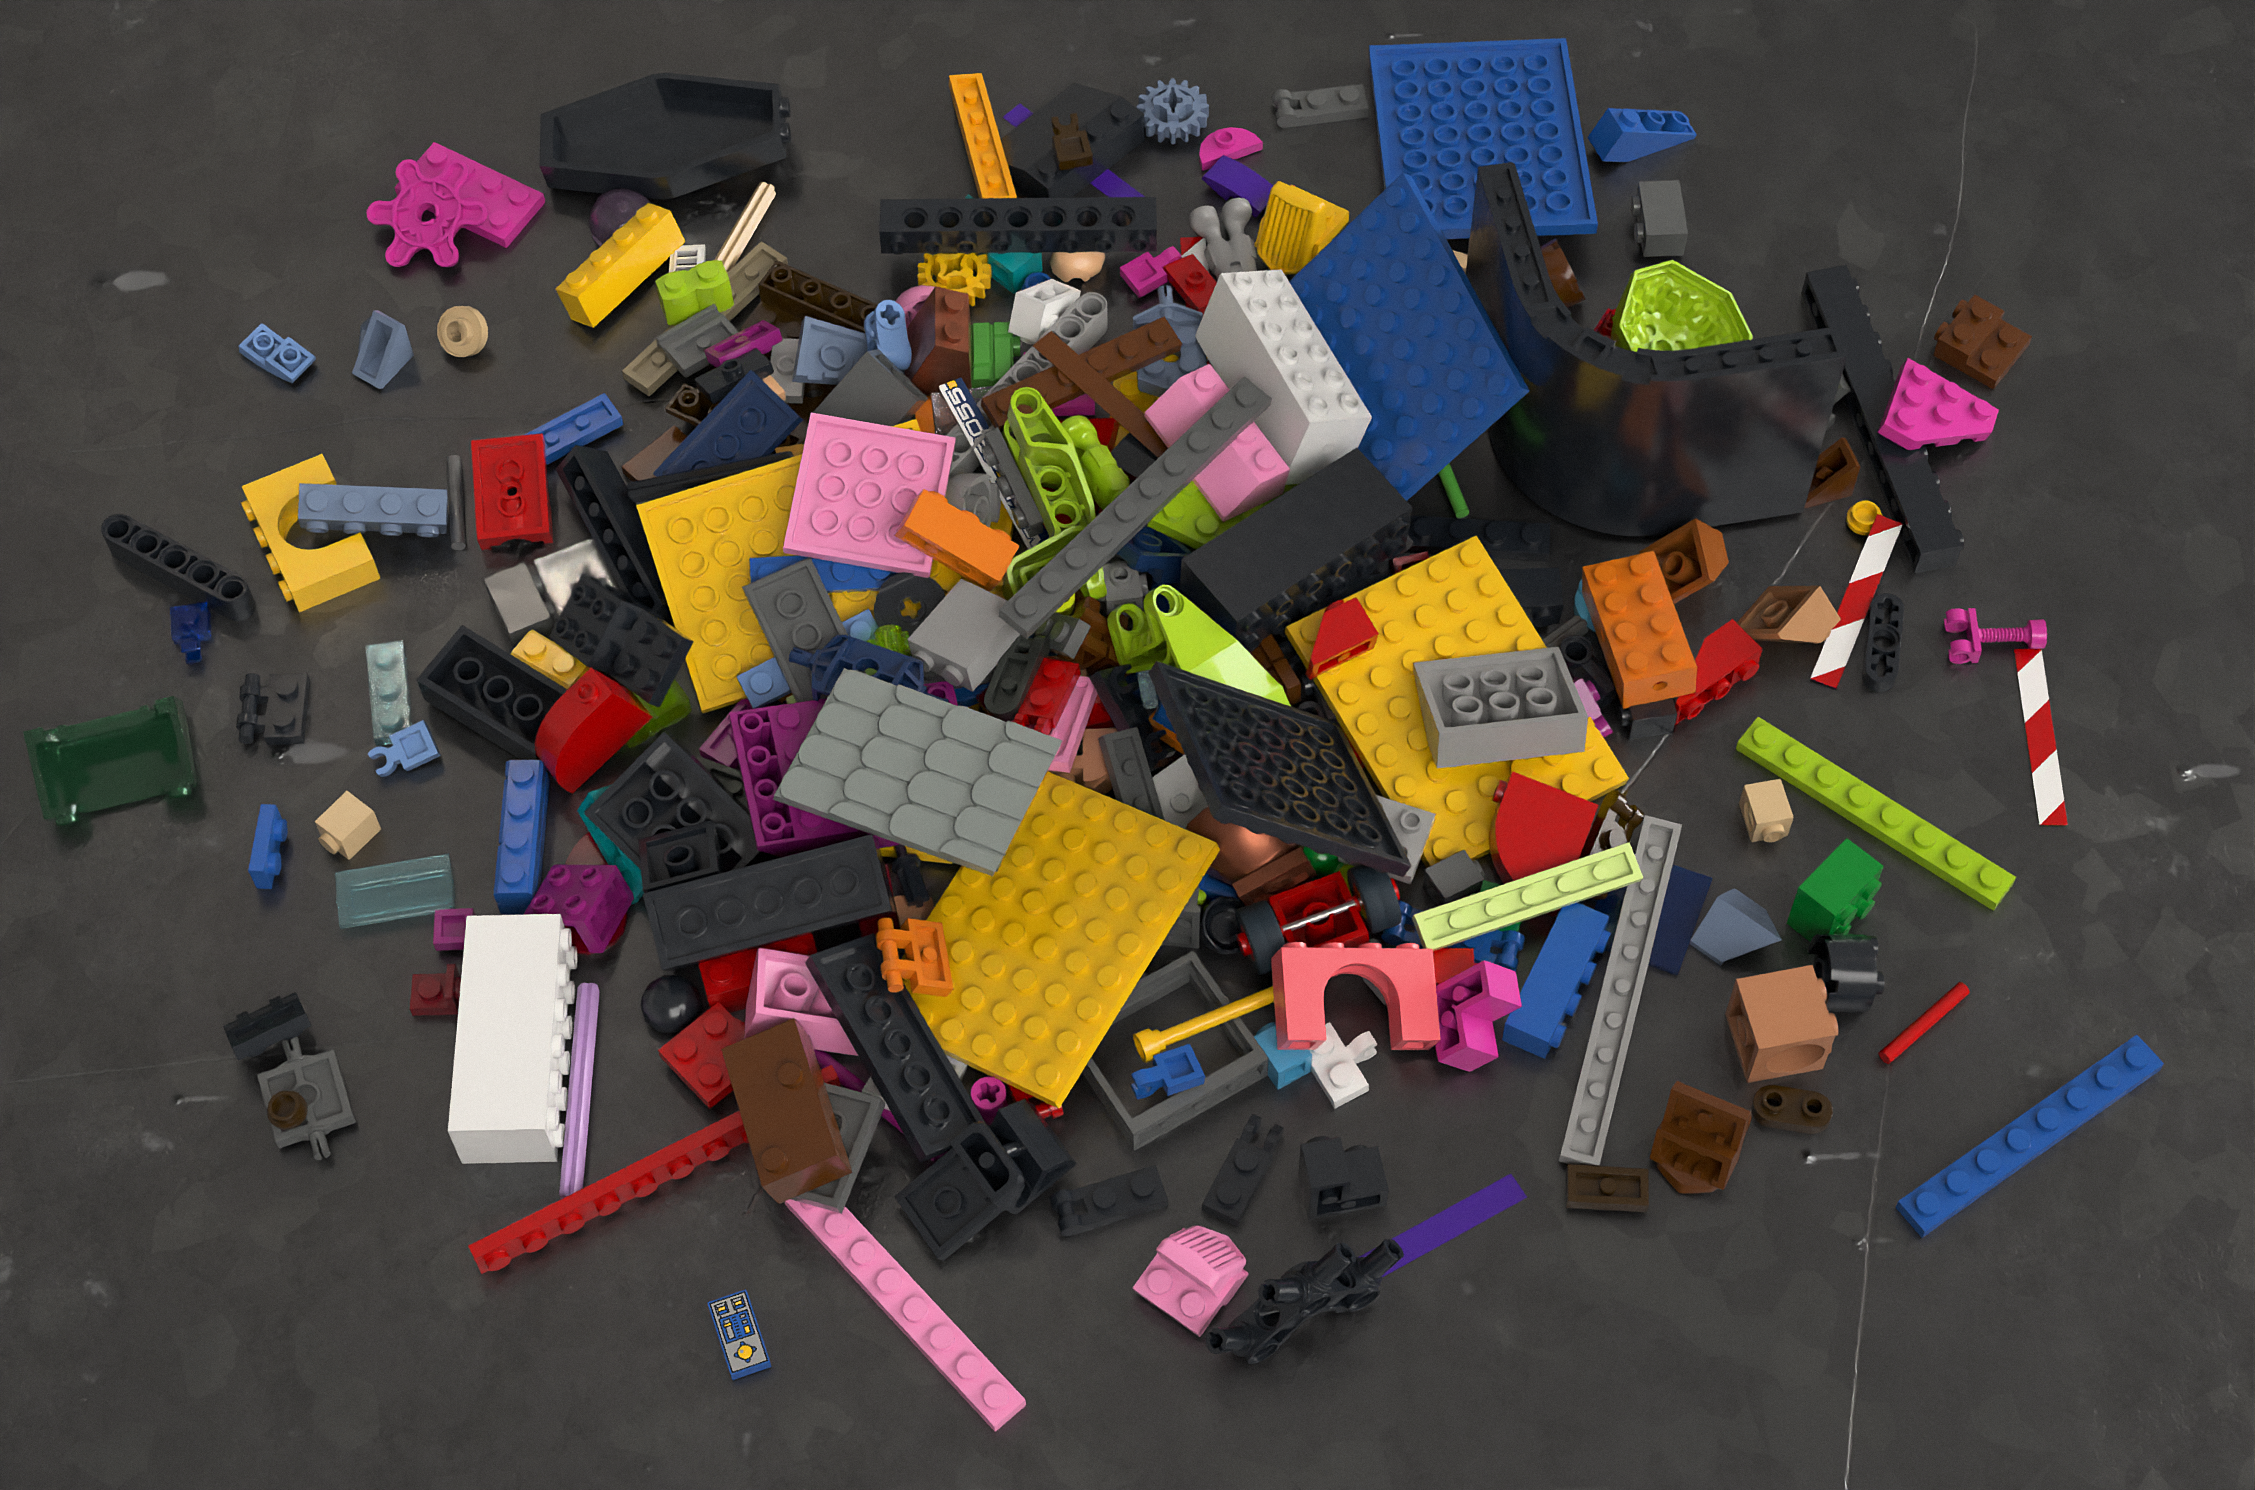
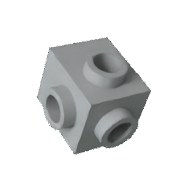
M1115 561L1103 566L1107 596L1097 600L1099 602L1104 601L1107 615L1115 608L1127 603L1134 604L1143 611V596L1148 593L1146 574H1139L1138 571L1131 569L1127 565L1128 562ZM1121 613L1128 617V619L1131 618L1127 613Z

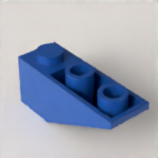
M1608 108L1587 138L1602 161L1629 162L1695 139L1697 134L1690 125L1688 117L1681 111Z

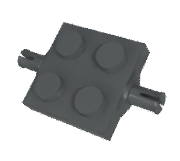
M298 1037L290 1039L293 1051L289 1041L283 1040L282 1045L287 1061L275 1069L257 1074L266 1109L270 1099L280 1091H295L306 1100L308 1111L304 1121L299 1126L290 1130L278 1129L270 1122L275 1142L278 1148H282L303 1140H310L314 1159H323L319 1145L324 1157L327 1158L331 1152L325 1135L332 1130L356 1123L337 1055L334 1049L317 1055H302Z

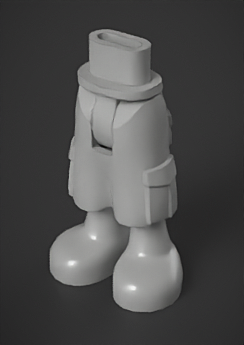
M1245 198L1231 199L1222 208L1221 217L1229 235V241H1225L1221 236L1220 221L1214 207L1201 206L1194 209L1189 215V223L1192 230L1201 237H1204L1208 242L1204 254L1208 266L1216 276L1217 281L1221 273L1257 271V252L1254 241L1249 235L1244 234V228L1252 215L1251 205Z

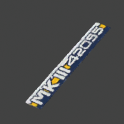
M958 378L940 385L939 389L972 447L974 440L982 434L981 431L989 429V426L963 379ZM984 438L974 449V452L986 474L992 477L990 478L991 483H997L996 478L1000 477L995 465L992 467L988 466L981 447L985 446ZM1000 491L999 497L1028 549L1050 538L1044 525L1043 533L1031 538L1025 528L1019 529L1011 511L1015 506L1010 496L1004 498Z

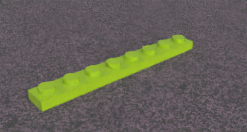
M1760 717L1755 719L1737 742V751L1994 911L2014 884L2016 877Z

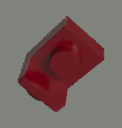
M447 964L446 973L413 974L410 999L412 1016L458 1014L461 976L456 964Z

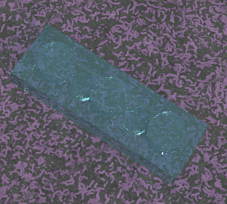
M402 640L366 646L373 739L376 746L392 744L390 735L412 725L406 654Z

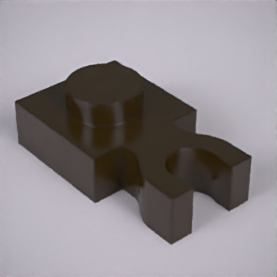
M1077 113L1070 114L1071 124L1061 125L1058 116L1051 117L1052 129L1055 136H1052V143L1059 170L1093 165V155L1086 130L1078 131Z

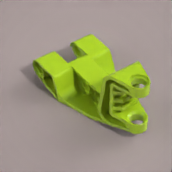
M1029 387L1020 388L1012 395L1007 413L1008 419L1005 422L1002 436L1025 484L1029 488L1050 538L1012 559L1002 585L1003 596L1007 601L1096 518L1094 501L1075 451L1073 440L1040 393L1034 388ZM1028 405L1034 412L1031 414L1021 413L1017 406ZM1011 432L1014 433L1016 440L1011 437ZM1043 487L1053 488L1056 491L1049 492L1043 489ZM1057 514H1066L1072 519V523L1062 524L1057 521L1055 516ZM1103 567L1080 588L1085 598L1090 596L1097 600L1107 596Z
M1162 585L1149 591L1144 598L1145 613L1138 606L1129 603L1121 605L1110 612L1107 619L1108 629L1119 665L1131 664L1132 666L1126 672L1127 674L1150 670L1154 663L1158 661L1290 706L1283 687L1240 642L1172 586ZM1158 594H1162L1168 599L1170 604L1168 613L1160 611L1157 607L1156 597ZM1122 612L1127 613L1132 618L1133 628L1131 631L1125 630L1120 624L1119 617Z

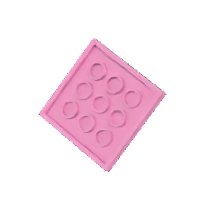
M811 413L783 552L897 573H913L914 576L929 578L933 558L894 535L911 503L923 489L938 492L945 497L956 438Z

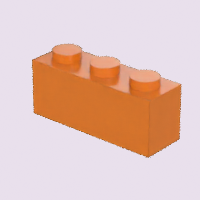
M925 489L913 500L894 535L989 592L1001 582L1019 548V545L1011 541V537L1007 533L987 527L972 512L959 510L949 504L948 500L940 493Z

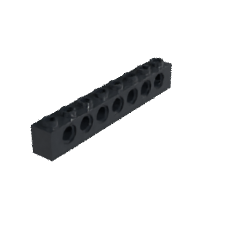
M1156 197L880 199L879 235L881 254L1140 253L1157 251Z

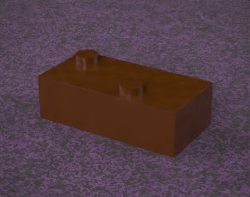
M795 1018L721 1049L761 1185L778 1204L852 1173L811 1038Z

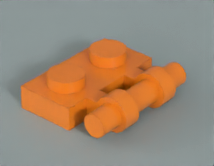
M891 918L879 919L877 922L879 932L876 934L877 948L882 950L884 962L880 965L882 978L887 981L888 991L899 992L903 990L902 978L910 980L912 993L947 997L953 990V983L942 923L907 918L901 925V930L894 929ZM897 948L905 949L906 960L899 959Z

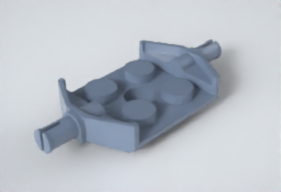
M1164 285L1158 288V305L1133 317V330L1165 316L1182 342L1181 350L1173 354L1180 358L1176 362L1169 363L1161 359L1137 370L1138 390L1157 397H1161L1180 377L1207 365L1206 355L1195 337L1203 318V313L1173 303V290L1168 285H1166V296L1164 294Z

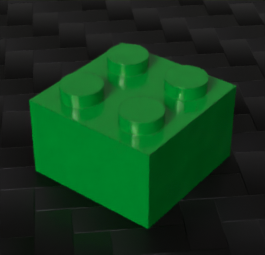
M1846 838L1798 887L1786 924L1810 942L1816 934H1848L1851 929L1849 924L1856 917L1863 919L1874 906L1875 901L1872 898L1882 886V883L1878 880L1884 866Z

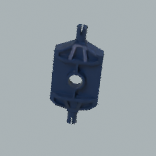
M845 634L836 635L821 650L817 649L815 654L793 647V651L791 650L789 655V662L810 668V671H812V696L815 701H819L822 694L830 695L844 668L856 671L872 668L877 671L871 675L872 677L896 686L900 684L948 702L946 698L927 693V687L924 686L923 661Z

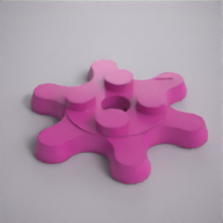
M412 159L403 160L398 164L395 172L401 184L399 195L391 201L379 200L373 202L366 212L367 218L372 224L378 226L390 225L395 231L394 241L385 252L386 261L393 267H404L410 262L415 253L428 249L432 252L437 265L453 267L459 259L458 249L454 245V237L457 232L465 226L483 225L488 218V209L481 201H464L459 195L461 187L469 177L468 166L463 160L453 159L446 164L440 175L429 178L422 174L420 166L416 161ZM428 208H435L436 219L423 222V212Z

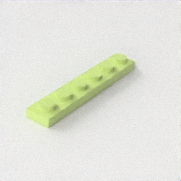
M1629 842L1414 914L1412 920L1423 949H1433V951L1640 882L1643 879V875Z

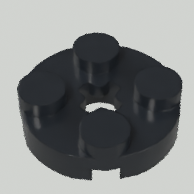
M907 572L896 574L883 583L876 597L873 610L876 623L888 639L899 646H909L907 639L946 595L941 586L930 577L914 576V573ZM911 600L913 604H921L922 608L917 611L918 617L912 619L909 615L902 616L901 611L905 609L904 602Z

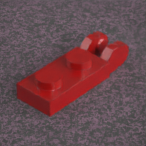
M1044 657L1013 722L1029 728L1030 724L1036 725L1033 730L1050 735L1052 728H1056L1081 675L1079 664Z

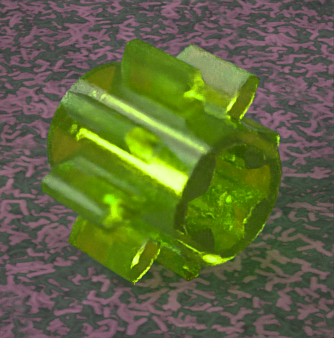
M897 625L881 626L874 632L875 639L866 640V642L912 656L907 640L909 632H902L901 627Z

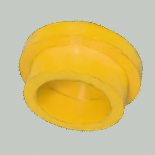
M1859 501L1848 510L1846 523L1853 532L1860 535H1869L1877 514L1883 515L1875 503Z

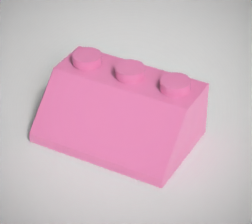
M758 948L746 1003L745 1039L795 1018L810 1036L815 1050L858 1056L805 964L809 956Z

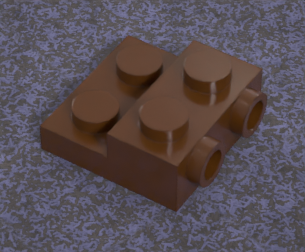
M1974 294L1969 302L1962 299L1958 303L1952 314L1954 320L1951 324L1944 321L1938 328L1934 336L1937 345L1933 356L1994 390L2029 346L2032 336L2003 321L2004 310Z

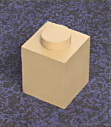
M348 791L338 798L315 821L321 835L318 840L322 846L332 854L338 851L348 860L381 830L374 811Z

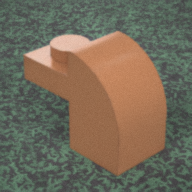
M1085 729L1082 737L1083 755L1075 756L1070 773L1048 770V772L1100 794L1108 793L1112 789V784L1098 738L1106 734L1118 732L1117 729Z

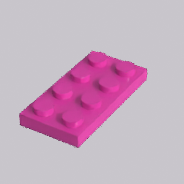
M433 142L417 161L422 174L429 178L436 177L441 174L449 161L453 159L463 160L468 166L469 177L460 189L459 195L464 201H481L488 209V218L483 225H471L463 228L507 248L544 205V194ZM400 181L394 187L397 196L401 191ZM435 208L426 209L434 214L436 213Z

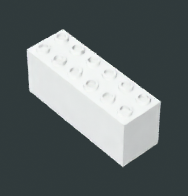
M1282 269L1221 273L1195 337L1214 370L1229 390L1243 377H1246L1272 398L1270 406L1254 422L1290 468L1286 485L1302 483L1356 447L1358 448L1372 416Z
M561 914L467 916L448 1122V1133L462 1164L557 1162L558 1147H563L565 1126L564 1123H560L561 1111L567 1110L568 1092L567 1088L562 1086L563 1075H569L570 1054L569 1051H565L566 1039H572L573 1034L572 1017L567 1015L568 1004H574L575 984L574 981H570L571 969H577L578 955L577 947L572 946L571 929L565 928Z

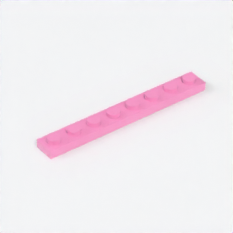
M791 1199L785 1201L788 1209L995 1432L1026 1406L1025 1398L846 1207H844L841 1214Z

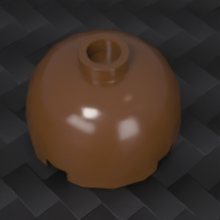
M1556 238L1542 245L1540 248L1546 268L1560 300L1567 308L1586 300Z

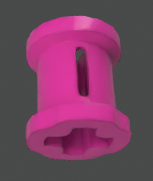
M995 1077L980 1078L971 1088V1099L988 1125L992 1124L999 1109L1008 1106L1005 1085Z

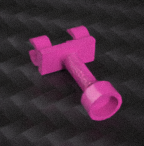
M1959 608L1946 611V618L1944 619L1945 630L1950 633H1959L1966 630L1968 639L1955 640L1950 643L1951 649H1948L1949 659L1954 664H1964L1969 661L1971 663H1978L1982 652L1981 642L2023 641L2027 643L2028 649H2044L2046 647L2047 626L2044 619L2028 620L2023 628L1981 629L1978 628L1975 608H1968V611Z

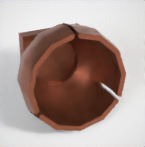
M1209 807L1202 810L1185 827L1186 830L1215 841L1218 844L1220 851L1206 874L1232 885L1246 906L1261 900L1269 902L1268 897L1295 888L1317 876L1311 862L1303 851L1304 846L1296 843L1287 844L1277 837L1264 833L1255 834L1245 827L1232 823H1220L1212 817Z

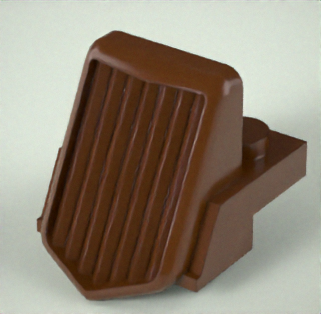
M1676 1081L1670 1091L1663 1121L1657 1128L1649 1159L1657 1162V1168L1678 1193H1710L1718 1188L1724 1190L1738 1162L1743 1141L1750 1126L1752 1112Z

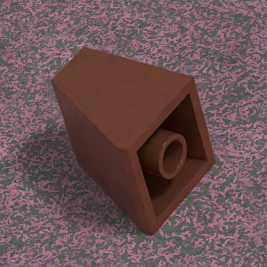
M935 286L907 327L912 356L910 366L905 370V376L923 394L944 398L939 389L940 385L962 378L972 395L969 296L966 293Z

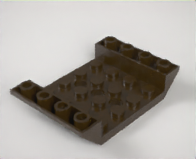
M776 260L758 284L761 302L738 332L765 320L779 328L782 338L799 339L801 323L805 316L865 333L864 320L868 314L875 310L878 304ZM772 350L763 354L769 361H771ZM713 365L712 368H711L709 371H711V370H713V369H715V368H717V367H715V366ZM684 383L665 410L666 413L698 426L722 400L712 404L698 388ZM805 383L803 403H786L803 421L778 447L805 444L811 413L816 410L837 385ZM811 390L823 392L821 396L814 398L805 396Z

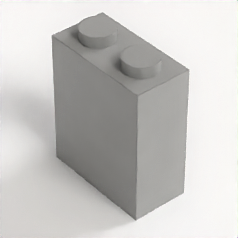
M960 579L907 639L912 658L924 662L925 672L932 671L942 676L951 685H960L973 692L1020 635V633L999 617V609L1007 600Z

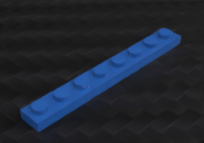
M2135 1035L1900 1199L1895 1208L1920 1237L1923 1238L2159 1072L2164 1063L2138 1035Z

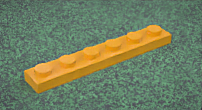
M982 73L949 75V89L979 198H1017Z

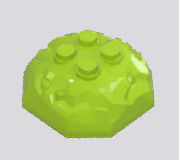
M1670 260L1635 270L1630 275L1616 308L1615 315L1612 317L1613 326L1610 339L1616 341L1615 346L1637 352L1638 348L1675 351L1751 340L1753 335L1731 292L1678 262Z

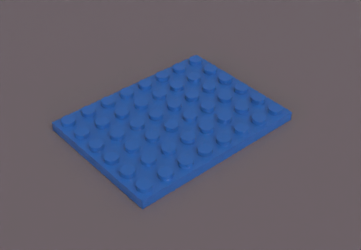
M1566 38L1369 45L1368 57L1384 190L1402 173L1412 176L1445 238L1466 239L1470 238L1478 167L1512 162L1516 166L1537 236L1597 234L1598 221Z
M1406 173L1399 175L1289 281L1372 416L1358 449L1406 501L1530 391L1412 176Z

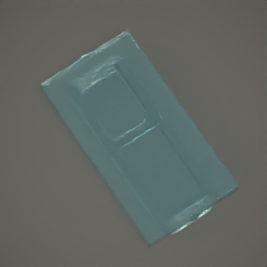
M449 854L335 872L336 903L338 905L340 929L434 914L435 910L455 909L454 880Z

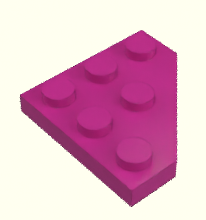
M1907 358L1900 367L1877 433L1907 450L1920 449L1923 444L1934 443L1936 447L1958 444L1962 439L1970 438L1974 442L1985 441L1993 431L1999 409L1965 391L1957 384L1930 371L1926 366Z

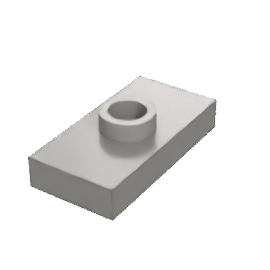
M782 338V342L772 346L770 362L774 373L771 376L785 391V403H803L805 383L792 382L799 339Z

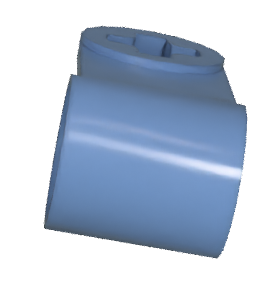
M884 300L864 320L867 351L879 349L899 370H906L910 366L912 353L910 342L908 341L905 313L897 302Z

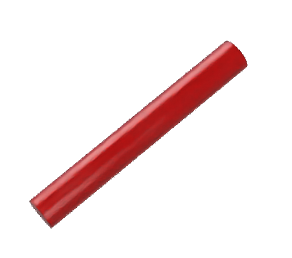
M1958 982L1879 1051L1880 1059L1884 1063L1890 1064L1970 993L1969 988L1964 983Z

